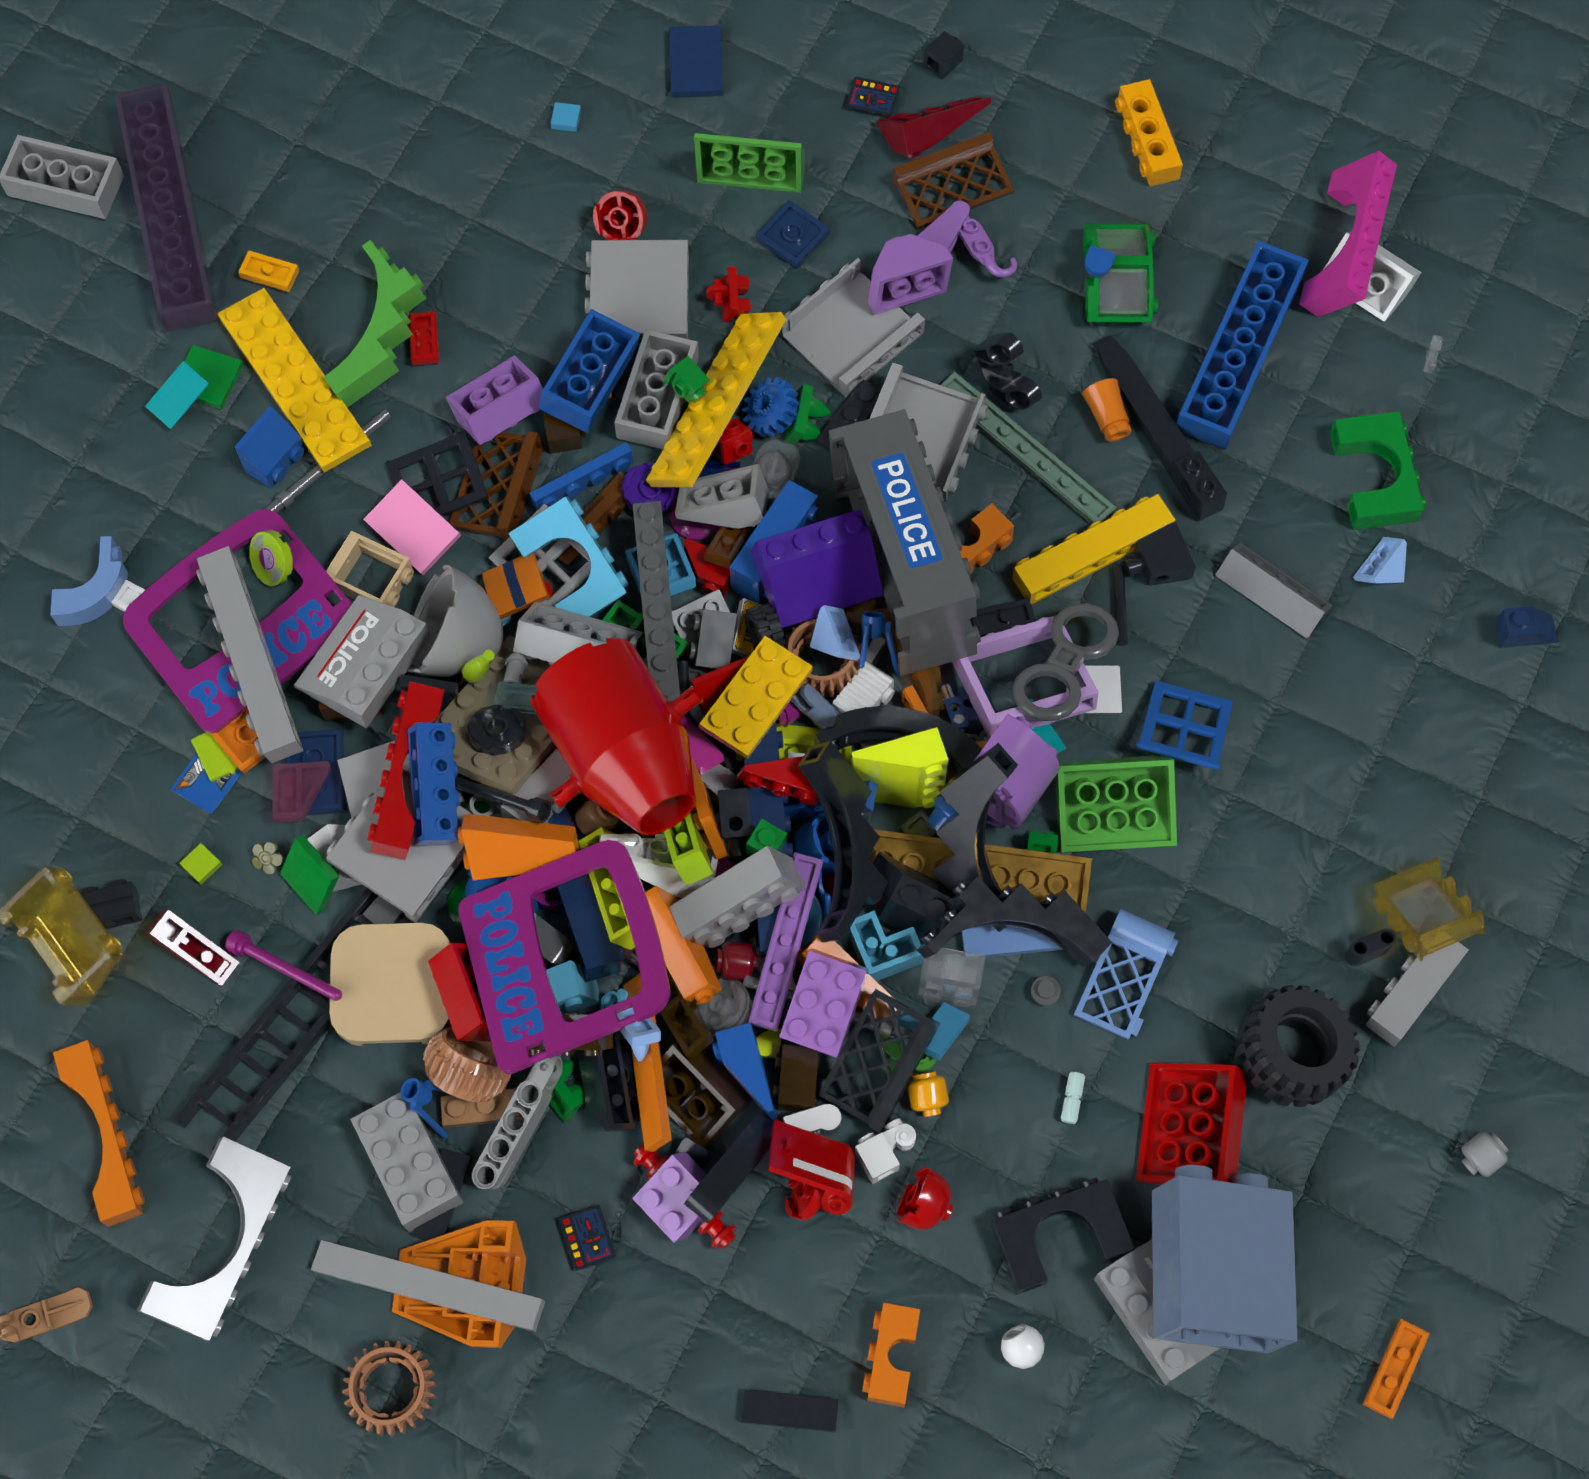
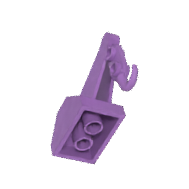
M956 201L918 236L908 234L886 241L873 268L868 304L874 315L945 293L953 263V257L950 253L959 236L970 255L982 263L996 277H1008L1014 274L1017 269V261L1012 257L1009 268L1003 269L998 267L994 258V246L978 221L969 218L970 207L966 202Z

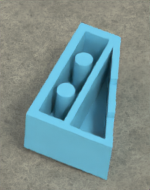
M570 960L547 969L560 1011H576L601 1003L597 981L586 982L580 964Z

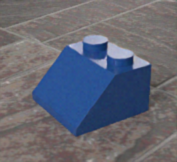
M270 406L235 445V450L245 472L271 489L277 482H281L284 479L289 467L301 459L306 449L301 436Z

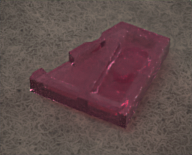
M329 761L273 765L272 819L274 823L305 820L331 770Z

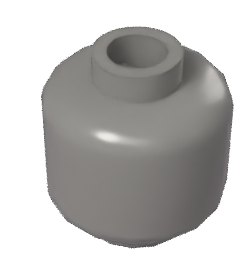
M1480 1131L1462 1146V1153L1465 1158L1461 1162L1473 1175L1479 1172L1482 1176L1489 1177L1507 1163L1508 1158L1505 1153L1509 1150L1494 1132L1488 1134Z

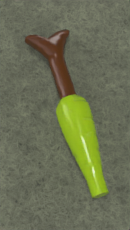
M485 650L483 654L470 659L463 666L462 674L454 676V682L458 683L460 691L467 683H478L486 676L491 661L495 656L492 650Z

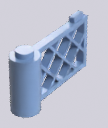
M1120 909L1108 936L1112 943L1100 955L1074 1016L1126 1040H1129L1131 1035L1137 1037L1144 1021L1138 1017L1166 954L1172 957L1179 941L1173 938L1175 932ZM1114 944L1123 948L1127 960L1112 965L1108 956L1111 945ZM1130 952H1132V953H1134V954H1136V955H1138V956L1131 957ZM1145 958L1155 963L1152 973L1139 977L1134 961ZM1104 960H1106L1108 967L1101 969ZM1130 964L1135 979L1120 984L1114 969ZM1110 971L1116 986L1100 992L1096 982L1097 976ZM1148 979V982L1144 989V986L1141 981ZM1138 983L1142 993L1141 998L1128 1004L1122 988ZM1094 986L1096 993L1089 996ZM1118 990L1124 1005L1108 1011L1102 996ZM1099 998L1104 1013L1093 1017L1082 1012L1086 1001ZM1137 1005L1132 1015L1130 1008ZM1126 1009L1130 1019L1127 1030L1125 1031L1114 1026L1110 1015ZM1106 1017L1108 1023L1100 1019Z

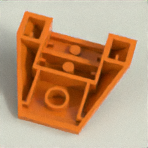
M485 1220L400 1250L399 1261L522 1294L526 1256L515 1221ZM394 1294L393 1313L471 1347L501 1348L515 1328L511 1325Z

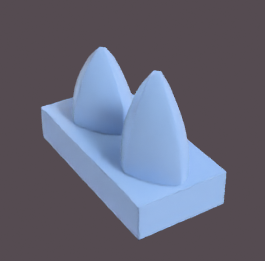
M633 1007L617 1013L618 1020L633 1015ZM651 1017L641 1022L637 1021L629 1024L620 1030L624 1038L631 1045L638 1062H641L646 1056L649 1045L659 1042L661 1039V1031Z

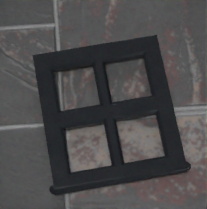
M466 431L386 462L394 488L402 479L401 469L424 460L430 479L410 488L418 493L433 487L439 505L433 509L442 517L489 499ZM459 446L465 465L440 474L435 455ZM468 473L474 492L449 501L443 482Z

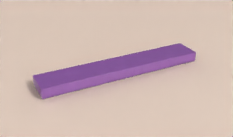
M799 853L794 854L793 861L806 888L800 891L798 897L794 900L780 904L748 1021L753 1026L777 1032L823 864L821 859Z

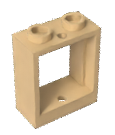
M353 531L350 532L326 570L346 597L355 600L360 595L392 607L396 606L401 589L404 584L408 585L414 574L410 558ZM362 553L398 569L380 599L344 582Z

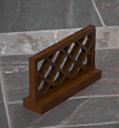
M990 132L894 167L891 179L895 187L899 188L917 230L930 225L947 210V208L940 206L943 195L958 201H964L969 205L970 209H973L1014 192L1013 186L993 146L994 139ZM989 154L993 161L991 170L977 165L978 159ZM963 165L971 168L967 179L953 174L956 166ZM974 170L988 175L984 186L970 180ZM940 174L947 177L943 188L929 183L932 175ZM991 177L1001 180L1005 188L996 191L987 186ZM950 179L965 184L960 195L946 189ZM916 183L923 186L920 196L908 193L906 185ZM967 186L982 191L980 197L975 200L963 195ZM926 188L941 193L937 204L922 198ZM919 204L934 209L932 216L921 220L917 212Z
M527 431L526 436L501 432L492 439L496 440L498 445L486 453L482 450L483 444L479 445L475 441L473 453L477 465L486 461L491 468L481 474L483 481L496 475L499 483L487 490L488 500L492 505L491 508L478 515L474 509V506L477 504L452 513L449 524L454 529L502 536L504 541H506L510 537L508 533L521 525L545 447L536 432ZM514 443L522 444L520 451L512 456L506 451V448ZM503 451L507 459L493 467L489 458ZM512 464L514 467L513 474L502 480L498 472ZM468 473L464 475L457 498L467 495L468 491L473 488ZM504 488L507 492L505 499L494 504L490 496ZM469 509L476 516L466 523L459 522L461 514ZM497 513L499 516L497 526H485L483 520Z

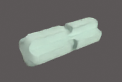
M1069 1073L1065 1092L1067 1097L1064 1099L1061 1121L1064 1123L1076 1124L1081 1103L1079 1098L1082 1096L1085 1075L1082 1073Z

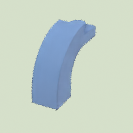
M112 536L100 537L98 569L87 583L76 588L52 589L50 615L58 626H73L90 622L102 616L113 607L111 602L121 589L124 581L128 579V571L122 563L121 547L117 546Z

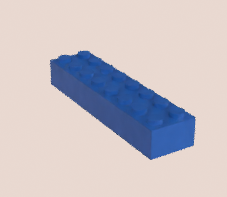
M1257 242L1179 414L1176 425L1183 434L1221 449H1227L1304 276L1308 259L1264 242Z

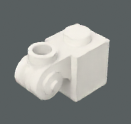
M900 1118L888 1123L884 1127L886 1131L883 1133L881 1132L876 1136L874 1133H869L858 1140L859 1145L855 1146V1154L872 1184L899 1171L900 1164L893 1153L895 1147L901 1151H908L915 1144L916 1132L914 1128L902 1123Z

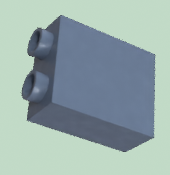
M1185 1165L1177 1167L1173 1179L1152 1190L1153 1339L1267 1354L1297 1342L1292 1191L1269 1188L1268 1177L1261 1174L1245 1173L1234 1175L1231 1177L1230 1183L1212 1180V1169L1206 1166Z

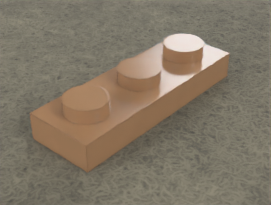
M517 1088L505 1089L487 1102H471L452 1095L441 1096L443 1128L498 1123ZM531 1089L529 1093V1098L533 1102V1095ZM518 1114L515 1118V1121L524 1120L521 1114Z

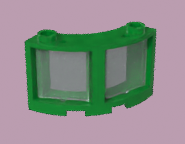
M1084 223V260L1091 245L1116 254L1112 268L1107 275L1086 278L1085 316L1087 322H1152L1153 314L1158 312V298L1153 297L1152 248L1155 245V232H1150L1148 223Z

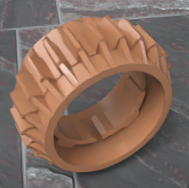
M817 619L801 622L799 627H793L792 633L786 635L785 649L799 657V653L804 650V645L811 643ZM852 634L860 654L862 644L858 643V635ZM845 659L844 664L840 666V671H834L831 675L817 676L810 673L801 686L808 683L823 697L831 696L833 698L835 694L840 693L848 682L852 683L851 678L854 675H858L860 659L857 661Z
M452 1027L445 1028L442 1032L433 1036L429 1040L423 1054L425 1072L429 1080L444 1092L466 1101L487 1102L491 1100L494 1096L505 1090L511 1074L504 1073L498 1067L492 1042L457 1041Z
M385 1341L383 1348H380L375 1343L374 1350L371 1352L363 1349L364 1356L361 1359L359 1357L354 1358L357 1364L355 1367L347 1368L351 1375L343 1379L348 1384V1388L342 1390V1393L349 1396L344 1405L353 1407L349 1415L353 1418L359 1416L356 1423L359 1426L367 1423L366 1430L370 1433L376 1428L379 1436H382L386 1429L391 1437L395 1435L396 1429H399L403 1434L406 1433V1426L408 1425L415 1429V1421L418 1418L425 1420L422 1414L424 1410H432V1407L428 1404L429 1399H436V1396L430 1390L437 1387V1384L429 1380L435 1375V1372L433 1370H426L430 1362L427 1359L420 1361L423 1354L420 1351L412 1354L413 1347L411 1345L403 1349V1344L400 1341H397L394 1347H392L389 1341ZM388 1358L393 1364L406 1366L413 1374L414 1383L420 1385V1387L416 1386L413 1389L414 1396L409 1405L400 1412L392 1413V1419L386 1413L378 1414L373 1411L367 1403L365 1393L360 1392V1390L366 1389V1380L371 1372L380 1365L388 1364ZM377 1416V1417L380 1418V1419H388V1420H379V1419H375V1417Z

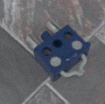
M946 684V687L943 685L941 687L945 699L943 700V711L947 722L963 731L970 738H974L976 742L984 740L986 732L964 687H959L956 690L958 696L954 697L951 686L949 684ZM984 688L983 690H984V692H985V694H986V696H987V698H988V700H989V702H990V704H991V706H992L994 712H995V713H998V711H995L994 705H993V703H992V700H991V698H990V695H989V692H988L987 688ZM982 731L979 736H977L976 734H972Z

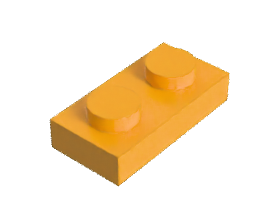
M248 250L238 273L240 278L290 292L300 270L296 264Z

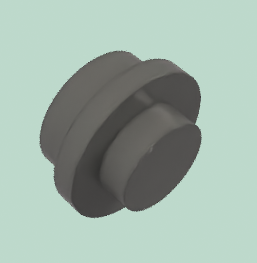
M1049 976L1037 978L1031 987L1032 998L1042 1006L1053 1005L1058 1001L1061 994L1059 983Z

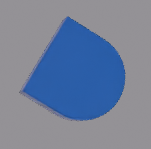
M1091 245L1084 263L1085 270L1094 277L1107 275L1112 268L1116 254Z

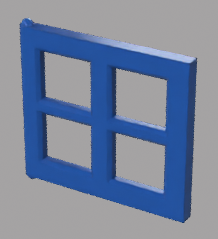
M1155 680L1141 738L1136 743V747L1207 768L1220 769L1219 760L1233 701ZM1163 695L1187 701L1183 719L1159 713ZM1195 703L1219 710L1215 727L1191 721ZM1156 723L1180 729L1176 748L1152 741ZM1188 732L1212 738L1209 756L1184 750Z

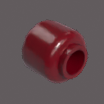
M725 942L721 949H716L714 968L715 972H719L723 980L744 981L745 976H751L752 972L758 971L759 955L753 953V948L749 943Z

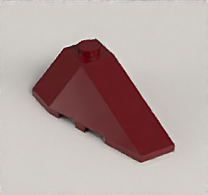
M975 96L948 102L945 104V109L943 106L922 108L923 114H908V112L876 120L894 153L903 154L905 158L920 156V151L933 147L992 102L991 97Z

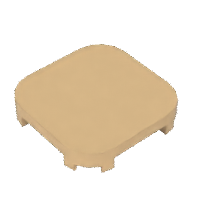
M426 923L362 924L349 927L339 934L333 943L331 951L330 985L342 991V998L338 1001L330 999L329 1013L331 1024L341 1038L356 1046L373 1043L421 1042L423 1045L428 1044L433 1036H436L451 1025L428 960L450 944L442 930Z

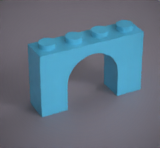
M564 497L508 534L525 558L530 557L558 539L570 538L579 542L586 549L590 557V576L579 590L557 603L555 607L592 617L630 593L626 588L630 583L622 571H615L611 564L615 561L606 547L601 549L596 541L599 535L591 523L585 524L580 516L584 514V511L577 500L571 501L569 497Z

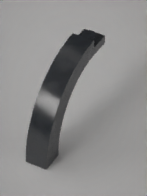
M896 706L864 707L836 715L835 727L822 729L815 735L814 745L831 741L838 750L864 742L891 741L937 727L948 757L947 767L954 775H957L974 762L982 750L967 734L949 722L926 712Z

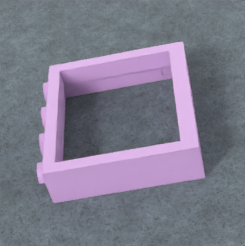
M1055 616L1044 617L1025 625H1016L1011 629L1001 632L989 633L984 637H980L981 642L977 643L976 655L952 661L988 739L991 738L1007 714L1015 718L1022 717L1031 724V729L1056 721L1033 719L1020 711L1018 707L995 713L970 662L1052 638L1051 625ZM1063 626V634L1072 642L1065 626ZM1084 663L1081 664L1075 674L1076 679L1080 683L1082 694L1079 705L1069 716L1062 719L1096 710L1099 692ZM1069 691L1032 703L1043 708H1055L1062 705L1068 699Z

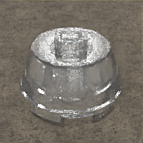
M719 978L718 981L722 991L715 994L710 1002L700 1005L699 1011L712 1035H716L715 1032L748 1023L754 1002L741 982L737 980L724 981Z

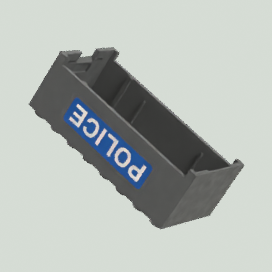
M905 409L829 430L835 494L838 501L849 499L853 511L862 510L871 533L884 598L896 629L897 638L900 640L903 651L898 653L897 668L900 676L976 655L977 643L981 642L977 626H972L970 622L972 617L977 616L976 599H980L979 588L976 582L970 581L971 569L968 559L961 557L959 552L962 551L958 534L953 535L951 531L953 522L949 510H943L944 498L940 487L935 488L934 486L935 474L931 464L926 465L924 458L927 455L922 441H917L916 435H918L915 420L908 418Z

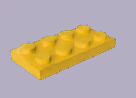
M764 636L700 722L699 729L748 759L812 672L813 666Z

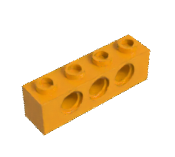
M1148 79L1120 86L1119 95L1115 99L1116 109L1118 113L1123 115L1124 130L1127 135L1130 134L1132 151L1134 156L1139 157L1142 177H1146L1149 187L1180 180L1183 163L1151 80Z

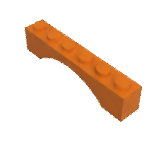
M86 1040L53 1052L60 1080L86 1100L93 1110L100 1127L103 1143L102 1164L98 1180L92 1192L100 1222L110 1227L143 1215L141 1205L145 1204L141 1188L139 1186L135 1187L133 1176L137 1175L133 1160L131 1158L127 1159L125 1148L129 1147L125 1132L123 1130L119 1131L117 1120L121 1118L116 1103H111L109 1092L113 1091L108 1075H103L101 1065L105 1064L101 1049Z

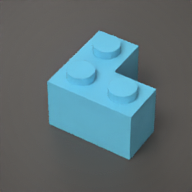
M875 911L856 917L850 927L848 935L861 966L869 968L868 974L876 981L924 962V958L917 951L921 943L914 927L885 937Z

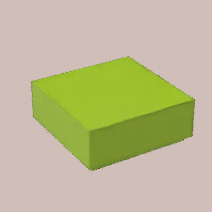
M200 843L180 862V865L202 885L222 866V863Z

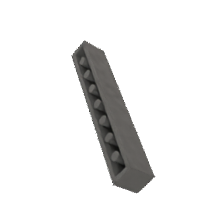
M661 501L634 503L633 512L648 670L666 699L672 702L680 696Z

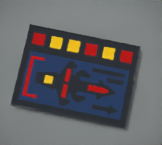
M855 76L846 106L892 116L900 86Z
M600 1205L558 1218L575 1271L596 1266L616 1257Z

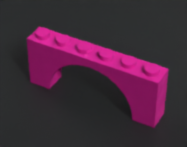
M1380 151L1332 171L1327 194L1344 206L1356 204V217L1352 231L1339 254L1323 271L1304 283L1299 304L1317 317L1362 301L1366 297L1397 164Z

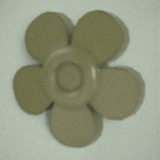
M272 841L267 842L265 845L258 843L252 849L256 856L252 859L253 866L256 869L263 867V871L266 874L276 872V866L281 865L284 858L282 854L275 853L277 845Z

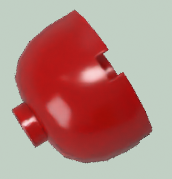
M615 190L601 197L593 210V222L596 231L608 240H635L643 233L647 225L648 212L645 203L638 195L631 191Z
M923 1166L914 1175L919 1178L913 1186L907 1185L897 1209V1215L901 1216L897 1221L916 1230H929L936 1227L941 1220L947 1221L954 1207L950 1204L952 1193L946 1179L935 1170Z

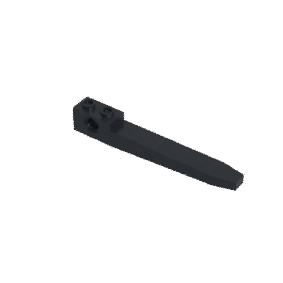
M1111 335L1096 341L1095 348L1105 374L1109 379L1115 378L1118 380L1122 401L1198 520L1201 521L1222 511L1227 492L1199 451L1194 452L1129 353Z

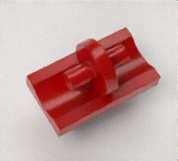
M728 266V274L722 277L721 280L715 279L714 285L708 287L706 291L707 298L715 301V306H722L723 322H731L734 316L739 317L741 314H748L751 310L749 299L738 298V293L746 294L749 290V277L737 274V268L733 266Z

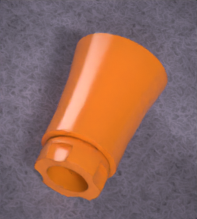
M1110 378L1098 381L1082 392L1083 398L1089 405L1101 433H1104L1107 441L1116 442L1131 434L1132 431L1128 424L1129 418L1123 405L1117 379Z

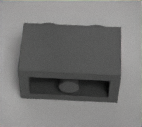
M699 609V614H694L692 631H696L695 643H690L688 659H692L693 666L719 669L730 664L736 613Z

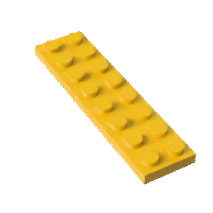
M265 288L217 313L220 321L290 424L301 436L303 443L324 473L372 446L369 438L344 402L336 396L326 382L324 373Z
M782 312L741 314L737 318L734 327L725 339L722 348L706 374L710 379L705 389L707 394L697 403L692 400L688 404L669 441H667L658 460L653 465L646 479L651 487H693L787 320Z

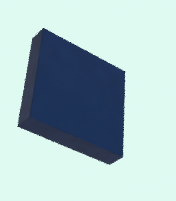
M788 200L756 234V241L795 269H798L828 237L830 228Z

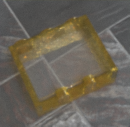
M1438 857L1374 884L1375 897L1373 898V903L1379 914L1384 913L1391 930L1401 935L1407 951L1414 952L1420 961L1423 960V957L1474 934L1485 935L1483 912L1477 910L1472 913L1469 897L1467 895L1457 896L1456 883L1452 876L1443 879Z

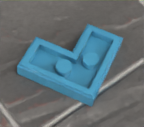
M945 1002L932 1017V1019L941 1024L925 1052L926 1055L938 1061L941 1060L970 1019L969 1014ZM909 1015L897 1018L901 1027L913 1031L919 1021Z

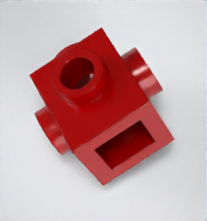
M737 418L730 420L712 454L726 465L753 453V433L751 429Z

